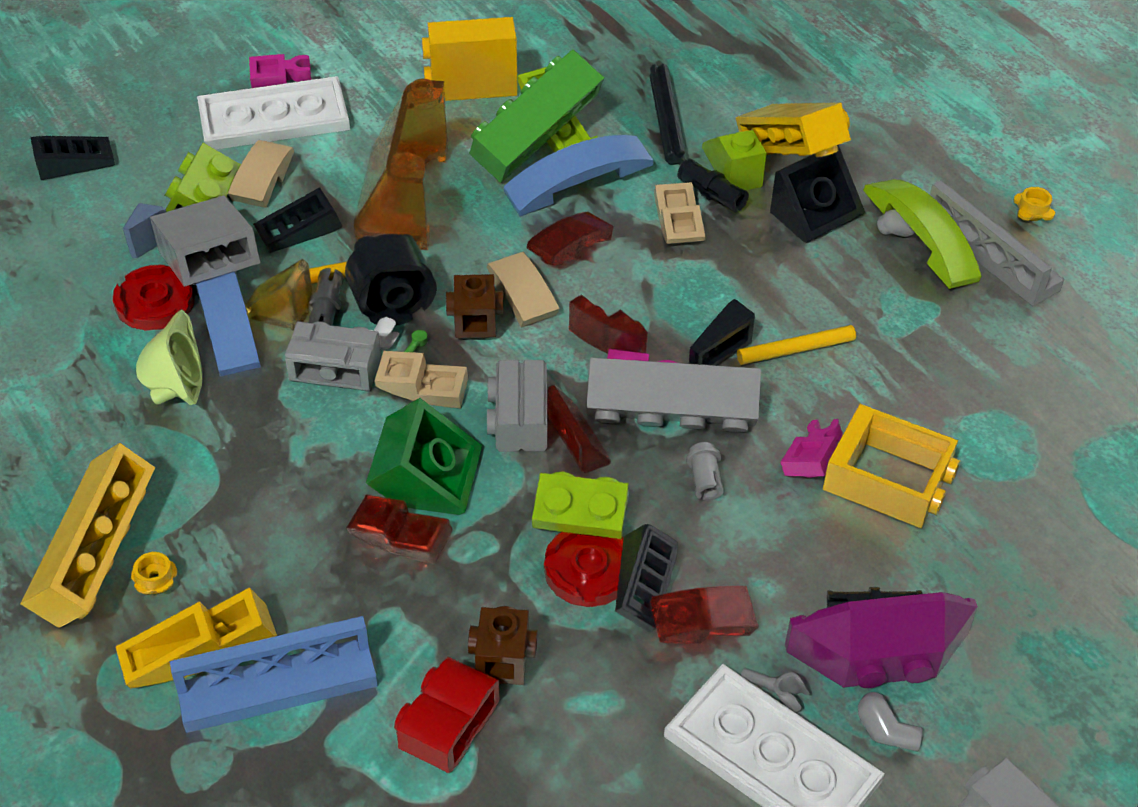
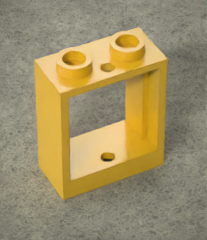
M859 404L828 462L823 490L922 529L928 514L937 515L946 494V490L941 489L943 483L952 484L961 461L954 458L958 440ZM865 445L934 470L924 492L920 493L854 467Z

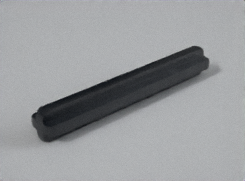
M653 64L650 67L649 77L665 161L670 165L674 163L680 165L685 160V148L669 69L665 64L659 66Z

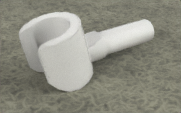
M387 317L381 318L375 329L370 330L379 332L381 350H388L392 347L399 335L398 332H392L396 322Z

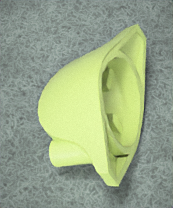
M183 310L177 312L167 326L147 343L137 360V378L144 386L151 390V398L157 405L175 397L183 399L189 405L196 404L203 380L201 359L190 316Z

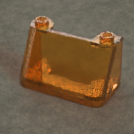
M422 78L407 85L373 144L354 218V232L357 241L364 236L376 237L383 234H409L413 236L421 250H428L430 226H427L424 185L426 164L435 158H438V162L446 163L448 153L444 81Z

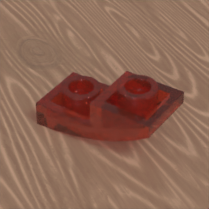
M590 212L578 213L561 219L537 233L528 241L527 249L540 256L541 261L546 264L562 265L565 261L580 259L583 246L590 247L594 243L611 240L614 226Z
M582 294L569 301V330L580 339L607 354L609 349L647 353L648 332L639 321L633 320L621 309L608 317L600 306L594 305Z
M371 495L364 497L346 527L349 534L375 547L396 555L431 564L436 563L453 531L449 519L409 513L403 500Z
M713 586L687 589L654 596L650 600L661 643L701 644L709 634L750 636L759 627L747 586Z

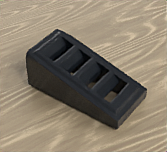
M30 137L41 180L115 165L109 137ZM101 151V154H93V152Z
M320 187L253 224L270 253L332 233L343 227L335 210ZM293 224V227L286 229V225ZM278 229L280 234L273 237L270 231Z
M736 299L730 301L690 347L689 364L717 366L737 353L738 349L745 348L751 344L755 313Z
M644 524L624 536L615 612L649 632L656 629L678 550V542L650 524ZM634 595L642 599L644 605L633 599Z

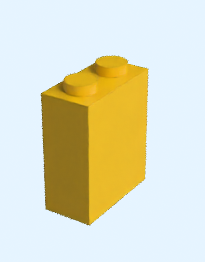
M513 17L427 22L428 37H422L423 59H430V66L423 67L425 88H432L434 102L517 96V38Z

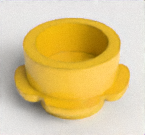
M148 552L141 555L135 561L131 572V580L135 582V589L142 594H161L173 586V578L177 576V567L165 554Z

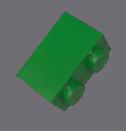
M418 398L386 417L366 484L398 507L461 515L466 511L482 445L424 400Z

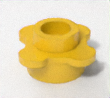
M1029 187L1022 193L1014 196L1013 201L1019 207L1017 215L1022 220L1039 221L1044 219L1048 221L1054 218L1055 211L1050 207L1052 195L1047 190L1040 187Z

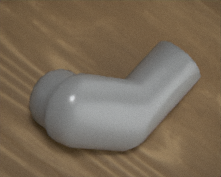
M895 209L886 211L877 220L878 230L884 235L895 234L907 237L915 234L913 229Z
M870 692L862 697L858 704V715L872 740L880 744L919 751L922 727L898 722L886 699L881 694Z

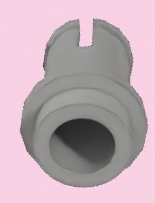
M700 442L693 445L686 457L687 465L693 471L695 495L698 499L702 497L705 501L717 499L724 491L718 468L721 455L719 450L715 449L714 445L708 442Z

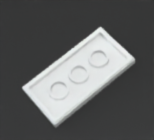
M338 76L197 96L204 142L215 150L255 144L258 140L272 142L350 130L349 118Z
M724 664L717 669L664 730V737L762 807H863L882 783L885 774Z

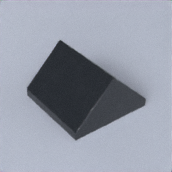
M837 145L838 151L833 154L816 157L814 153L775 172L770 213L803 242H808L866 213L839 145Z

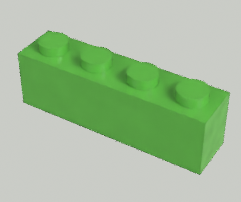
M573 49L563 58L556 56L548 64L542 77L530 79L522 88L521 95L515 101L508 99L498 109L497 117L490 123L487 121L482 122L471 135L473 141L469 154L502 183L598 95L604 77Z

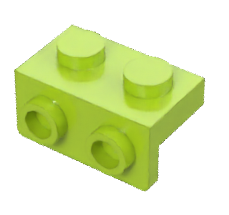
M202 142L195 155L188 152L178 169V172L184 174L182 179L175 176L164 195L170 198L166 212L174 210L177 204L186 207L220 196L227 197L230 186L241 164Z
M567 472L540 473L532 516V528L622 539L625 511L628 504L629 483L619 482L610 477H599L597 479L575 477Z

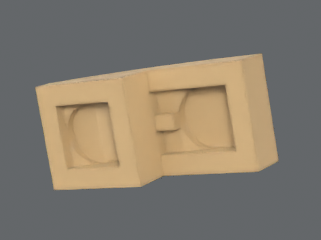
M258 140L244 158L228 191L231 200L267 208L276 181L283 182L294 153L293 147Z
M692 182L655 185V203L666 244L704 241L705 232L700 205H696Z
M524 252L487 264L489 273L494 274L497 290L503 291V300H508L521 328L557 315L559 307L550 289L535 265Z
M383 351L375 378V386L388 393L412 401L421 398L429 405L461 408L468 382L467 367L428 365L426 364L424 353Z

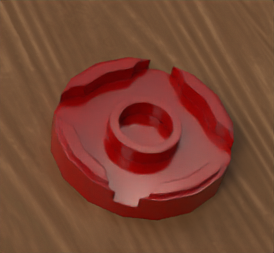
M149 265L133 270L125 276L126 281L121 283L120 286L117 284L113 290L112 301L119 319L131 328L144 331L164 329L177 312L183 310L188 315L194 306L195 293L193 284L183 286L170 266Z
M568 532L557 534L548 544L545 553L544 573L548 586L556 596L573 605L594 607L607 605L616 600L624 538L617 539Z

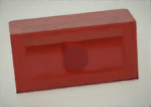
M555 385L549 386L547 390V416L580 470L585 474L609 465L611 459L576 404Z

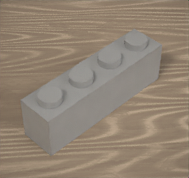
M590 358L587 415L595 416L596 422L608 424L620 423V418H636L637 424L643 426H662L663 420L680 421V427L686 429H704L705 423L722 424V430L746 432L748 431V426L756 425L759 417L761 369Z

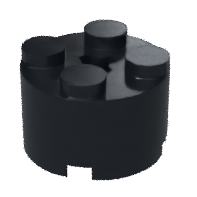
M383 234L376 237L364 236L355 243L354 251L346 263L345 277L362 314L369 317L370 322L375 325L384 317L393 319L396 322L395 326L405 324L413 320L412 314L421 307L425 311L435 298L437 291L436 281L420 247L413 236L409 234Z

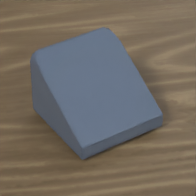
M139 203L124 225L123 232L129 252L133 258H138L157 246L150 217L165 213L166 209L164 207Z

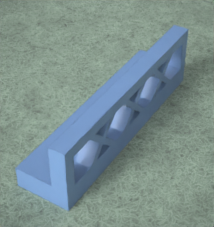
M363 616L170 661L171 673L178 693L182 722L186 733L378 687ZM351 636L357 637L356 640L339 644L334 643L339 639ZM305 649L302 653L287 655L289 651ZM250 660L257 661L256 663L243 667L238 666L242 662ZM199 672H208V674L205 676H200L188 680L185 679V676Z

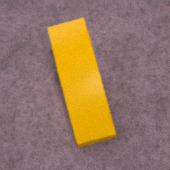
M249 587L210 609H207L199 601L117 645L116 651L125 683L132 689L172 681L170 661L275 637L277 634L266 603Z

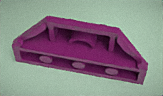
M945 592L845 602L818 610L808 617L799 615L790 618L785 647L788 654L843 688L854 686L874 688L883 683L900 681L921 683L930 678H936L968 635L978 606L973 598L964 599L959 595Z

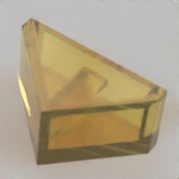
M301 259L258 285L245 304L248 319L294 330L297 321L304 322L310 312L309 301L313 294L308 263Z

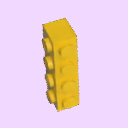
M841 102L771 104L735 117L739 132L753 130L767 155L778 153L782 155L798 154V156H806L815 153L816 157H822L837 152V145L851 140L848 130L850 120Z
M121 443L113 446L90 462L20 603L22 606L58 628L77 618L81 620L88 615L96 602V595L105 576L112 568L113 558L118 547L130 529V521L136 508L146 494V487L155 470L153 465Z

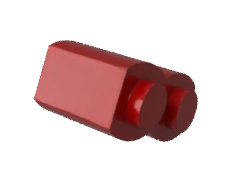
M447 657L438 668L432 667L423 679L421 694L412 704L406 703L396 717L394 728L397 733L398 748L447 773L452 772L466 754L475 735L481 731L494 712L500 700L499 680L450 657Z

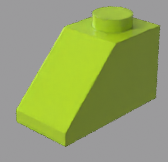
M753 130L719 136L703 142L702 149L714 170L724 174L725 179L744 190L763 186L767 153Z

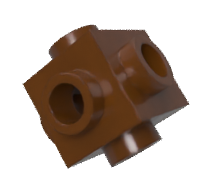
M494 274L454 275V292H446L447 316H454L455 338L496 337L495 315H503V291H495Z
M509 606L497 608L481 607L479 626L470 625L468 637V654L475 655L476 670L499 680V684L524 685L527 658L536 659L538 630L529 629V610H519Z

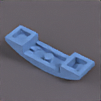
M612 135L594 138L558 150L535 162L511 179L504 186V192L518 215L523 216L554 204L553 193L613 170L617 172L620 178L652 166L653 159L637 136Z
M235 271L195 283L220 377L260 368L256 345Z

